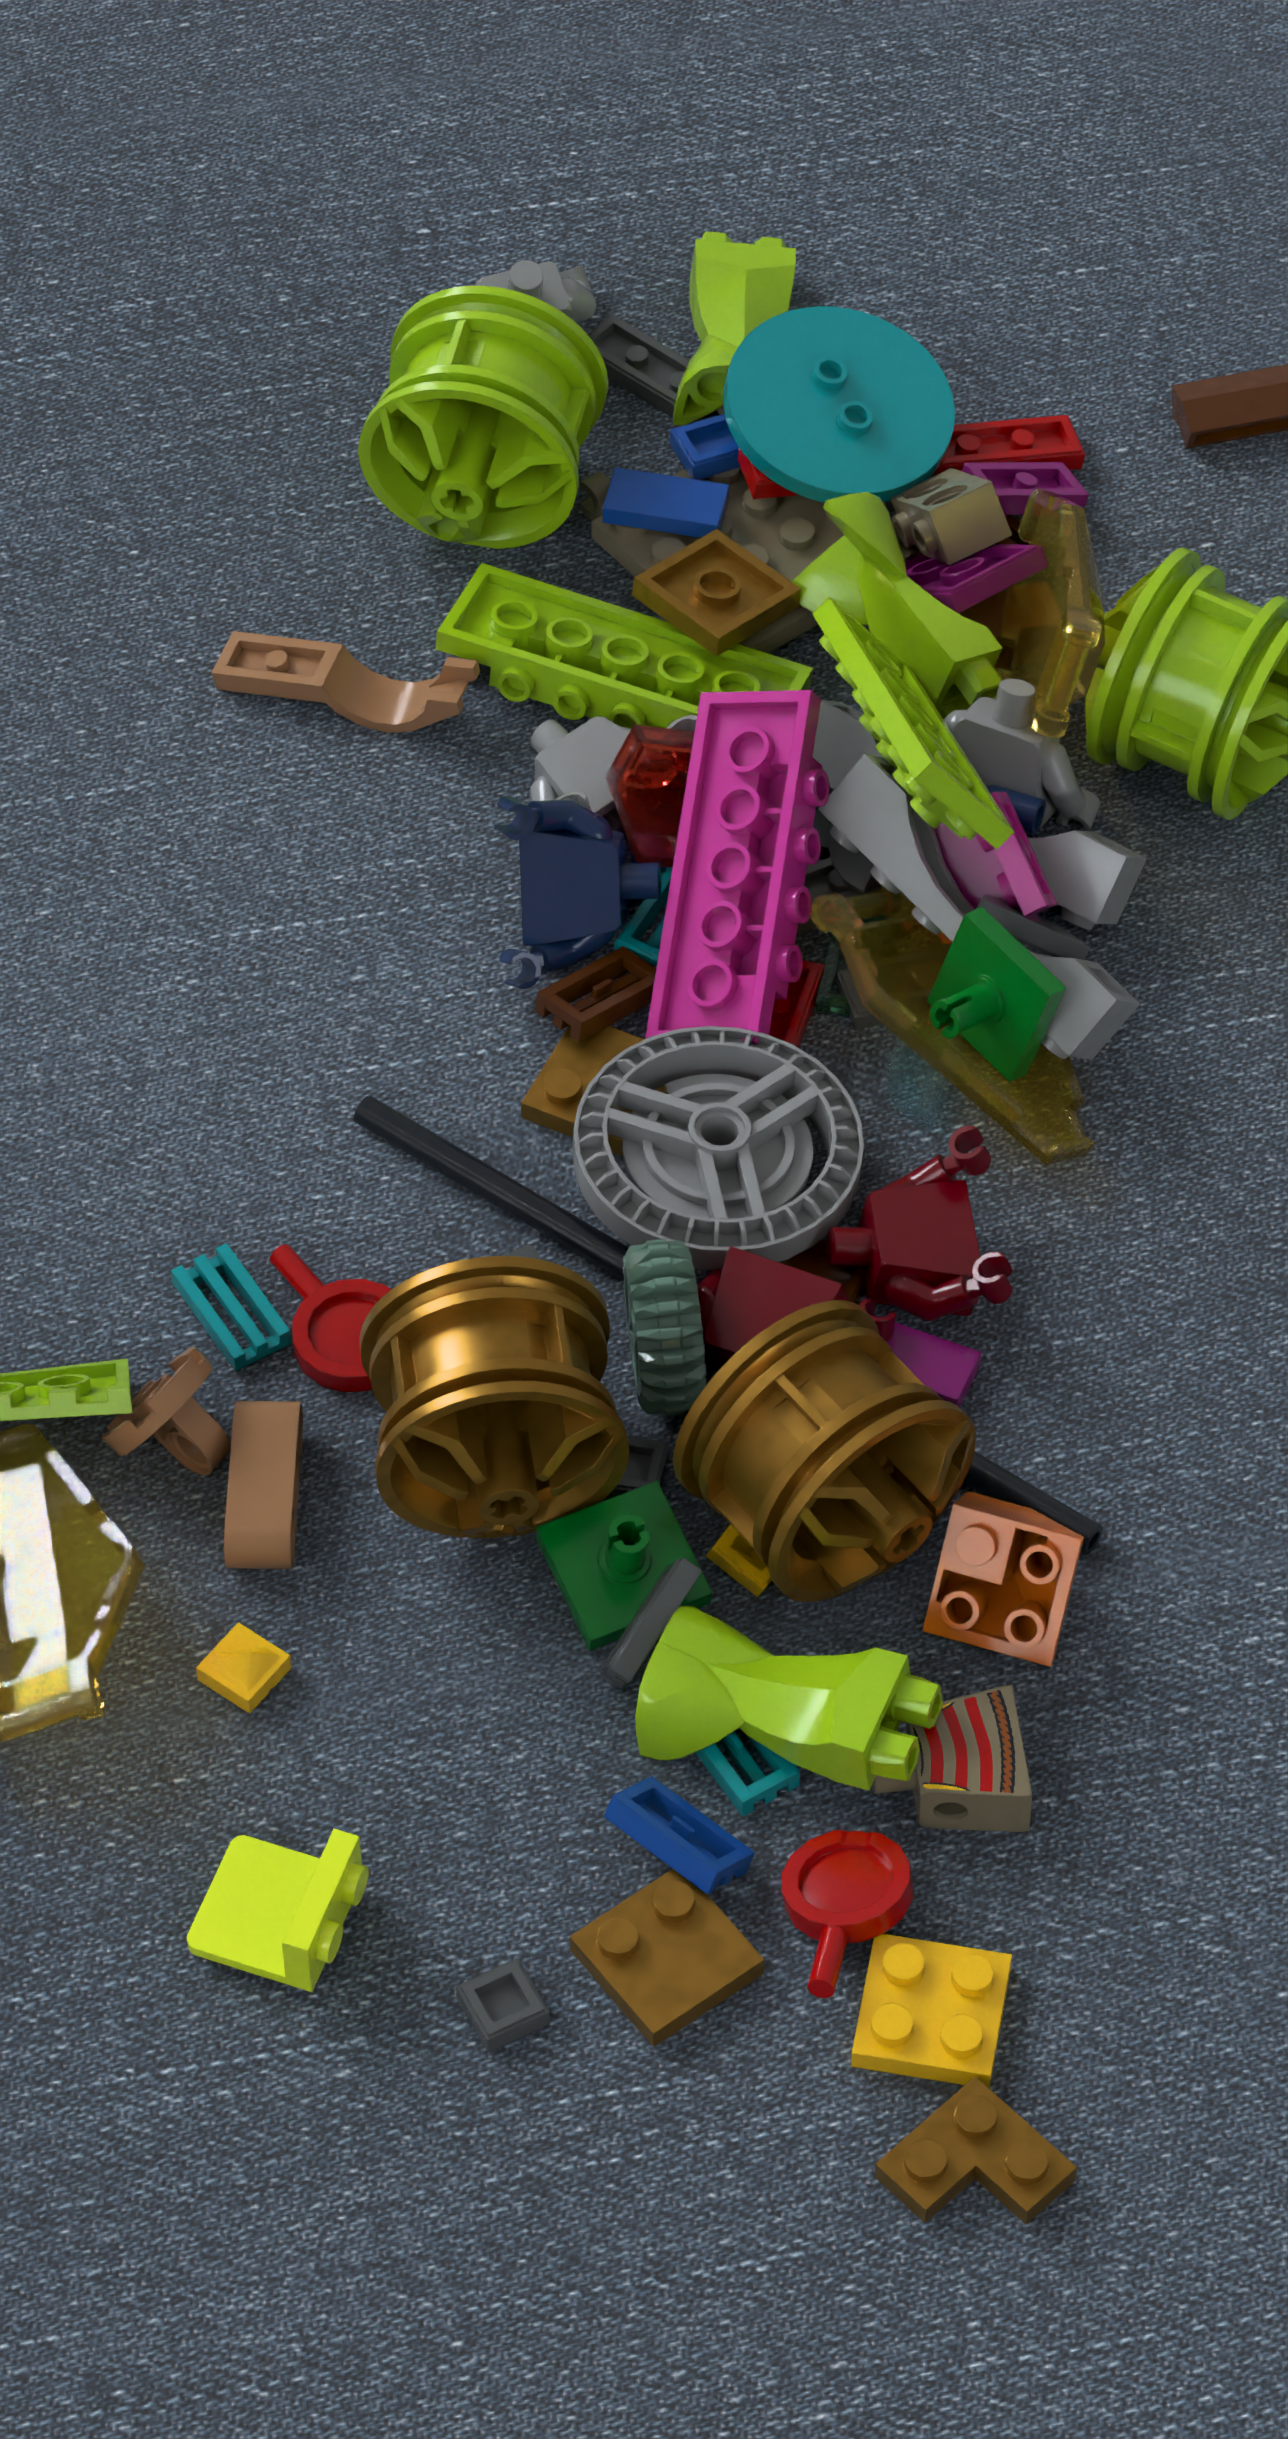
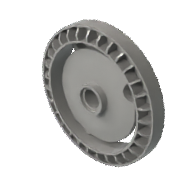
M703 1026L677 1029L649 1037L626 1048L606 1063L588 1084L578 1105L573 1131L572 1151L574 1173L583 1197L597 1218L617 1237L632 1246L644 1244L648 1240L665 1239L666 1242L682 1240L692 1255L694 1269L714 1270L723 1268L730 1246L780 1262L813 1247L828 1235L830 1227H836L848 1212L858 1190L864 1139L861 1119L853 1099L839 1079L816 1058L795 1045L768 1034L734 1027ZM757 1037L760 1043L752 1044V1038ZM664 1086L665 1093L656 1091V1089ZM626 1109L633 1110L632 1114L626 1113ZM808 1117L821 1136L827 1153V1161L814 1183L799 1195L809 1179L813 1162L812 1136L804 1118ZM610 1135L623 1138V1163L629 1179L626 1178L614 1159L608 1143Z

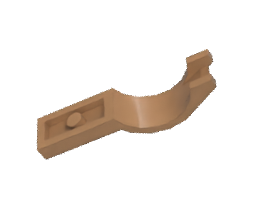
M233 631L211 673L217 690L326 703L336 713L360 726L390 733L411 732L460 714L464 706L462 696L468 683L477 679L480 668L477 660L447 657L442 671L433 679L419 682L399 681L371 671L353 658L343 644Z

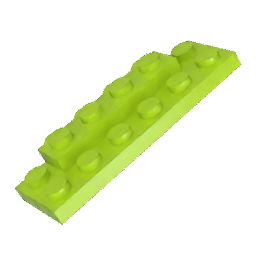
M485 563L480 564L437 630L436 650L461 657L462 659L477 660L478 663L491 667L489 685L498 688L499 692L510 701L523 702L530 698L552 705L557 713L566 719L578 720L583 716L589 718L605 717L620 727L653 734L665 732L672 722L687 715L697 716L701 693L809 690L813 674L812 667L740 644H736L716 657L667 621Z
M828 597L812 613L824 633L819 642L839 662L835 666L837 672L854 688L852 696L864 712L859 717V721L879 741L875 746L877 751L896 769L892 773L894 779L913 797L909 802L911 807L934 829L943 823L960 838L965 836L969 840H972L979 834L995 849H998L1014 833V830L910 666Z

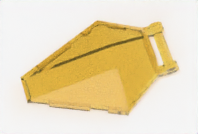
M1036 489L1028 499L1019 525L1018 534L1020 539L1028 542L1029 545L1043 547L1049 566L1007 588L999 644L1012 647L1013 653L1010 671L997 668V672L1003 680L1010 678L1019 679L1034 686L1035 694L1030 711L1031 727L1047 737L1061 738L1065 735L1070 721V713L1067 711L1068 706L1087 695L1105 644L1104 599L1085 508L1057 493Z
M883 886L881 891L850 897L833 893L818 896L811 905V918L820 931H831L838 940L864 1008L1045 1165L1086 1155L1095 1142L1085 1137L1076 1112L1085 1100L1069 1056L1066 1059H1062L1041 1043L1028 1073L1009 1082L961 1034L952 1039L941 1035L943 1029L949 1025L938 1030L932 1025L929 1013L931 1005L927 1002L928 995L926 991L932 990L952 941L943 932L940 935H936L920 924L911 913L915 905L902 892L894 894ZM883 915L890 918L869 923H863L861 920Z
M23 1424L0 1432V1743L78 1716L82 1721H87L104 1715V1700L99 1688L98 1675L145 1567L132 1544L116 1524L111 1522L102 1511L96 1499L57 1450L51 1447L38 1428L32 1424Z

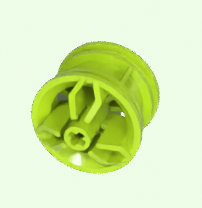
M460 286L432 293L419 300L403 315L398 323L390 348V386L383 392L377 405L367 416L360 434L358 456L368 485L379 500L404 522L443 541L504 549L524 546L548 536L564 523L574 506L579 487V447L586 440L591 428L598 421L606 401L608 376L604 360L598 348L588 334L566 314L540 299L518 291L493 286Z
M1181 547L1174 550L1159 566L1147 573L1118 599L1116 606L1103 614L1091 635L1085 656L1086 661L1092 663L1088 664L1085 668L1086 752L1091 760L1103 765L1109 764L1116 759L1121 767L1137 771L1151 759L1188 776L1187 791L1191 798L1204 803L1212 799L1213 813L1226 820H1232L1245 809L1248 803L1263 796L1288 774V599L1280 595L1275 596L1262 608L1225 592L1226 580L1222 570L1211 565L1201 567V559L1198 553Z

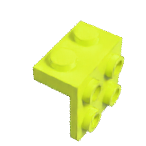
M333 1828L320 1858L246 1835L235 1837L226 1850L187 1934L189 1951L198 1957L313 1992L325 1963H332L336 1957L343 1936V1923L351 1905L357 1906L367 1885L369 1868L362 1865L360 1837Z

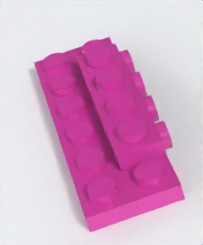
M812 690L704 692L700 695L645 1039L677 1029L703 1026L734 1027L769 1035L774 1000L787 999L789 982H797L801 976L803 960L799 947L795 945L798 923H806L810 918L812 909L810 892L804 886L807 865L816 864L821 851L819 833L813 828L816 807L824 806L828 801L830 793L828 775L822 769L823 766L813 758L821 698ZM753 1037L751 1043L759 1044L760 1042L757 1037Z

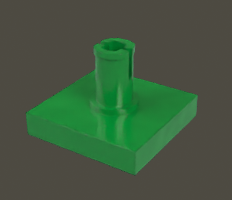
M981 906L965 914L927 999V1002L931 1005L929 1012L930 1021L936 1030L949 1025L943 1029L941 1035L952 1039L961 1034L1009 1082H1012L1028 1073L1067 988Z
M658 1480L538 1526L536 1529L535 1538L589 1651L619 1640L666 1566L676 1559L685 1558L701 1569ZM703 1572L700 1573L680 1606H694L698 1609L711 1603L712 1591Z

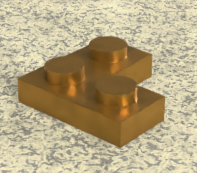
M976 2076L875 2163V2178L924 2223L976 2179L1027 2225L1076 2181L1077 2167Z

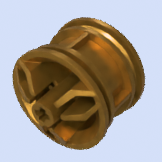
M518 1256L477 1257L447 1263L419 1273L394 1287L373 1306L362 1325L359 1346L362 1365L367 1376L370 1378L374 1396L386 1411L378 1432L379 1449L375 1460V1473L379 1493L386 1505L396 1515L417 1527L448 1536L463 1538L516 1536L536 1532L538 1526L598 1504L614 1490L626 1471L629 1462V1445L627 1432L617 1414L613 1397L600 1382L607 1366V1344L610 1335V1324L605 1301L591 1282L569 1268L545 1260Z
M832 1300L802 1308L775 1322L746 1342L721 1367L702 1390L685 1417L674 1447L673 1467L677 1479L684 1488L694 1497L707 1501L751 1545L758 1557L769 1568L772 1581L783 1594L795 1601L816 1602L850 1591L857 1585L897 1565L922 1545L928 1537L933 1524L953 1500L968 1473L975 1453L976 1431L971 1419L957 1405L942 1400L936 1392L924 1385L893 1353L890 1345L879 1335L875 1321L863 1308L853 1302Z

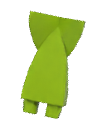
M706 231L702 239H695L689 281V304L694 328L702 343L689 361L679 384L674 404L673 425H687L722 407L725 378L732 357L740 343L753 329L766 320L789 311L796 267V248L785 247L782 238L762 237L755 241L754 244L734 243L726 233Z
M861 492L826 500L823 509L844 536L791 581L801 588L799 604L814 612L830 597L860 624L868 625L869 631L910 666L943 719L954 710H967L979 697H989L996 700L999 683L1003 679L994 668V665L1003 649L987 626L965 618L945 606L907 576L903 554L888 510L881 498L869 492Z
M679 1606L667 1623L640 1684L635 1714L639 1753L642 1756L656 1760L679 1759L720 1741L740 1728L750 1738L792 1764L838 1783L870 1791L876 1775L904 1781L910 1780L917 1765L920 1752L918 1737L901 1733L897 1730L901 1721L928 1729L934 1727L943 1705L941 1686L922 1677L911 1675L908 1655L875 1647L858 1653L841 1655L775 1656L740 1631L696 1607Z

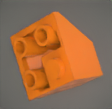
M967 1491L952 1506L922 1631L1051 1667L1054 1662L1084 1537L1031 1508Z

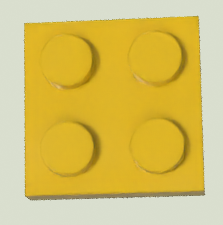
M888 1934L874 1937L851 2053V2067L966 2085L976 2076L990 2089L1011 1971L1012 1954Z

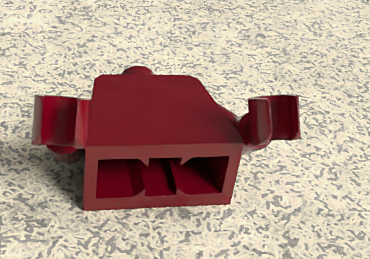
M975 1126L960 1127L949 1139L948 1146L951 1155L945 1158L939 1154L909 1174L867 1195L857 1227H830L827 1235L828 1263L830 1265L864 1266L867 1297L875 1303L892 1305L921 1320L934 1321L950 1314L970 1316L974 1305L978 1303L979 1296L982 1295L988 1302L993 1304H1002L1011 1296L1012 1286L1007 1277L1012 1274L1013 1269L1006 1256L1000 1252H989L980 1257L966 1180H957L956 1173L961 1170L973 1176L983 1174L988 1170L991 1156L985 1146H980L984 1140L980 1131Z
M730 1246L723 1268L711 1270L697 1286L703 1327V1342L713 1363L719 1368L751 1338L782 1318L813 1304L832 1300L849 1301L841 1283ZM867 1298L863 1299L859 1306L873 1318L878 1327L879 1335L888 1342L894 1333L897 1314L890 1312L885 1317H875L876 1303Z

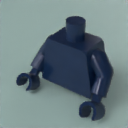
M503 796L498 801V806L504 810L516 811L517 813L512 823L504 826L500 824L495 825V829L510 839L519 840L523 946H533L530 953L517 949H506L501 953L499 961L509 964L521 960V973L514 979L505 980L504 983L516 988L527 989L536 984L541 974L545 975L574 965L611 942L615 931L622 929L626 920V899H660L661 867L660 862L625 863L624 834L619 831H613L608 820L575 800L532 801L526 805L515 797Z

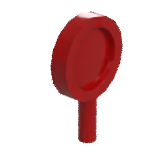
M289 1245L279 1246L272 1252L270 1263L304 1299L292 1320L294 1357L303 1373L320 1386L340 1392L372 1390L370 1378L367 1376L362 1365L359 1346L360 1332L373 1306L391 1289L384 1284L366 1279L337 1280L325 1285Z
M845 1830L830 1831L808 1840L790 1856L782 1871V1897L786 1913L795 1928L810 1938L819 1940L807 1986L808 1991L812 1995L819 1998L831 1997L835 1992L846 1945L848 1943L864 1942L886 1933L904 1918L913 1900V1879L910 1862L900 1845L881 1833L848 1832Z

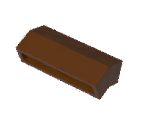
M1288 364L1171 385L1173 419L1180 428L1185 449L1288 430Z

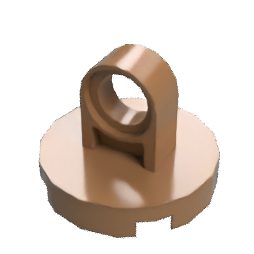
M193 1346L168 1364L175 1372L172 1377L166 1373L155 1382L150 1380L132 1397L133 1413L117 1414L107 1426L109 1431L102 1435V1439L119 1456L127 1455L153 1435L181 1464L194 1473L204 1476L210 1475L229 1454L231 1441L227 1433L192 1397L207 1379L214 1366L196 1346Z

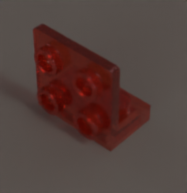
M634 724L605 775L634 858L638 863L660 862L662 867L673 868L694 732Z

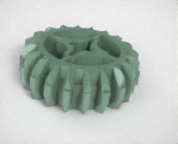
M665 1239L648 1240L644 1244L629 1246L623 1258L625 1308L635 1388L640 1407L647 1415L663 1413V1416L679 1415L691 1409L693 1403L706 1386L703 1327L695 1269L692 1264V1255L682 1240L667 1242Z

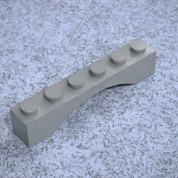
M821 700L813 758L823 766L822 769L828 775L830 795L864 753L878 757L882 756L875 747L879 741L859 721V717L863 713L842 702ZM1074 830L1050 837L1028 838L1058 905L1062 906L1058 914L1061 918L1088 930H1092L1094 924H1117L1147 860L1146 857L1095 831Z
M864 753L829 795L827 803L819 807L818 810L833 824L829 832L839 844L855 854L861 851L874 864L870 870L872 876L892 893L899 894L902 892L915 905L911 913L920 924L936 935H940L943 932L953 942L964 915L975 909L960 892L947 868L934 828L915 812L909 803L913 797L894 779L892 773L896 769L884 758ZM1026 948L1067 988L1043 1038L1042 1044L1062 1059H1066L1069 1056L1093 1060L1140 1003L1098 962L1077 958L1051 957Z

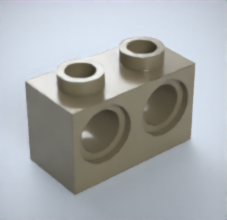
M953 468L891 498L896 511V515L891 517V521L900 543L905 548L915 545L919 550V554L948 565H952L1012 536L992 481Z

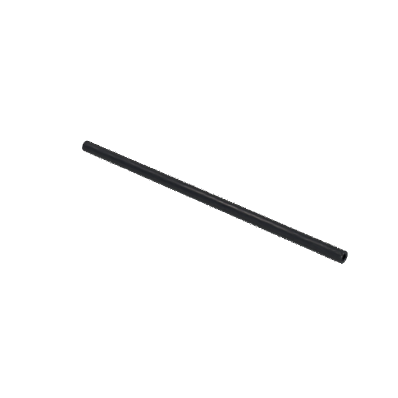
M371 1095L366 1096L359 1103L354 1114L355 1123L624 1281L623 1258L629 1248L628 1246ZM975 1451L972 1463L963 1481L965 1484L988 1497L1031 1508L1084 1537L1081 1552L1085 1555L1095 1548L1102 1535L1103 1526Z

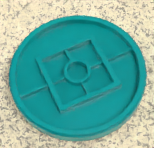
M830 306L805 307L790 310L766 320L753 329L738 346L732 357L723 389V407L728 428L738 447L748 460L760 472L785 489L800 496L824 503L829 499L861 492H869L880 497L883 502L891 501L892 497L927 480L933 475L945 456L955 423V405L950 385L944 372L927 349L904 330L877 316L849 308Z

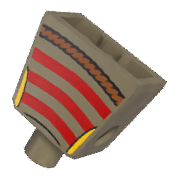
M1012 1685L1001 1686L943 1701L936 1723L930 1729L906 1722V1734L918 1737L920 1752L917 1765L909 1781L876 1775L872 1784L874 1794L912 1790L918 1823L925 1828L1008 1832L1030 1831L1032 1791Z

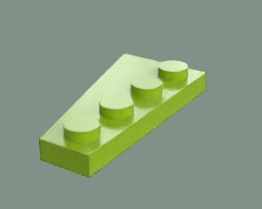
M128 1359L0 1373V1421L133 1413Z

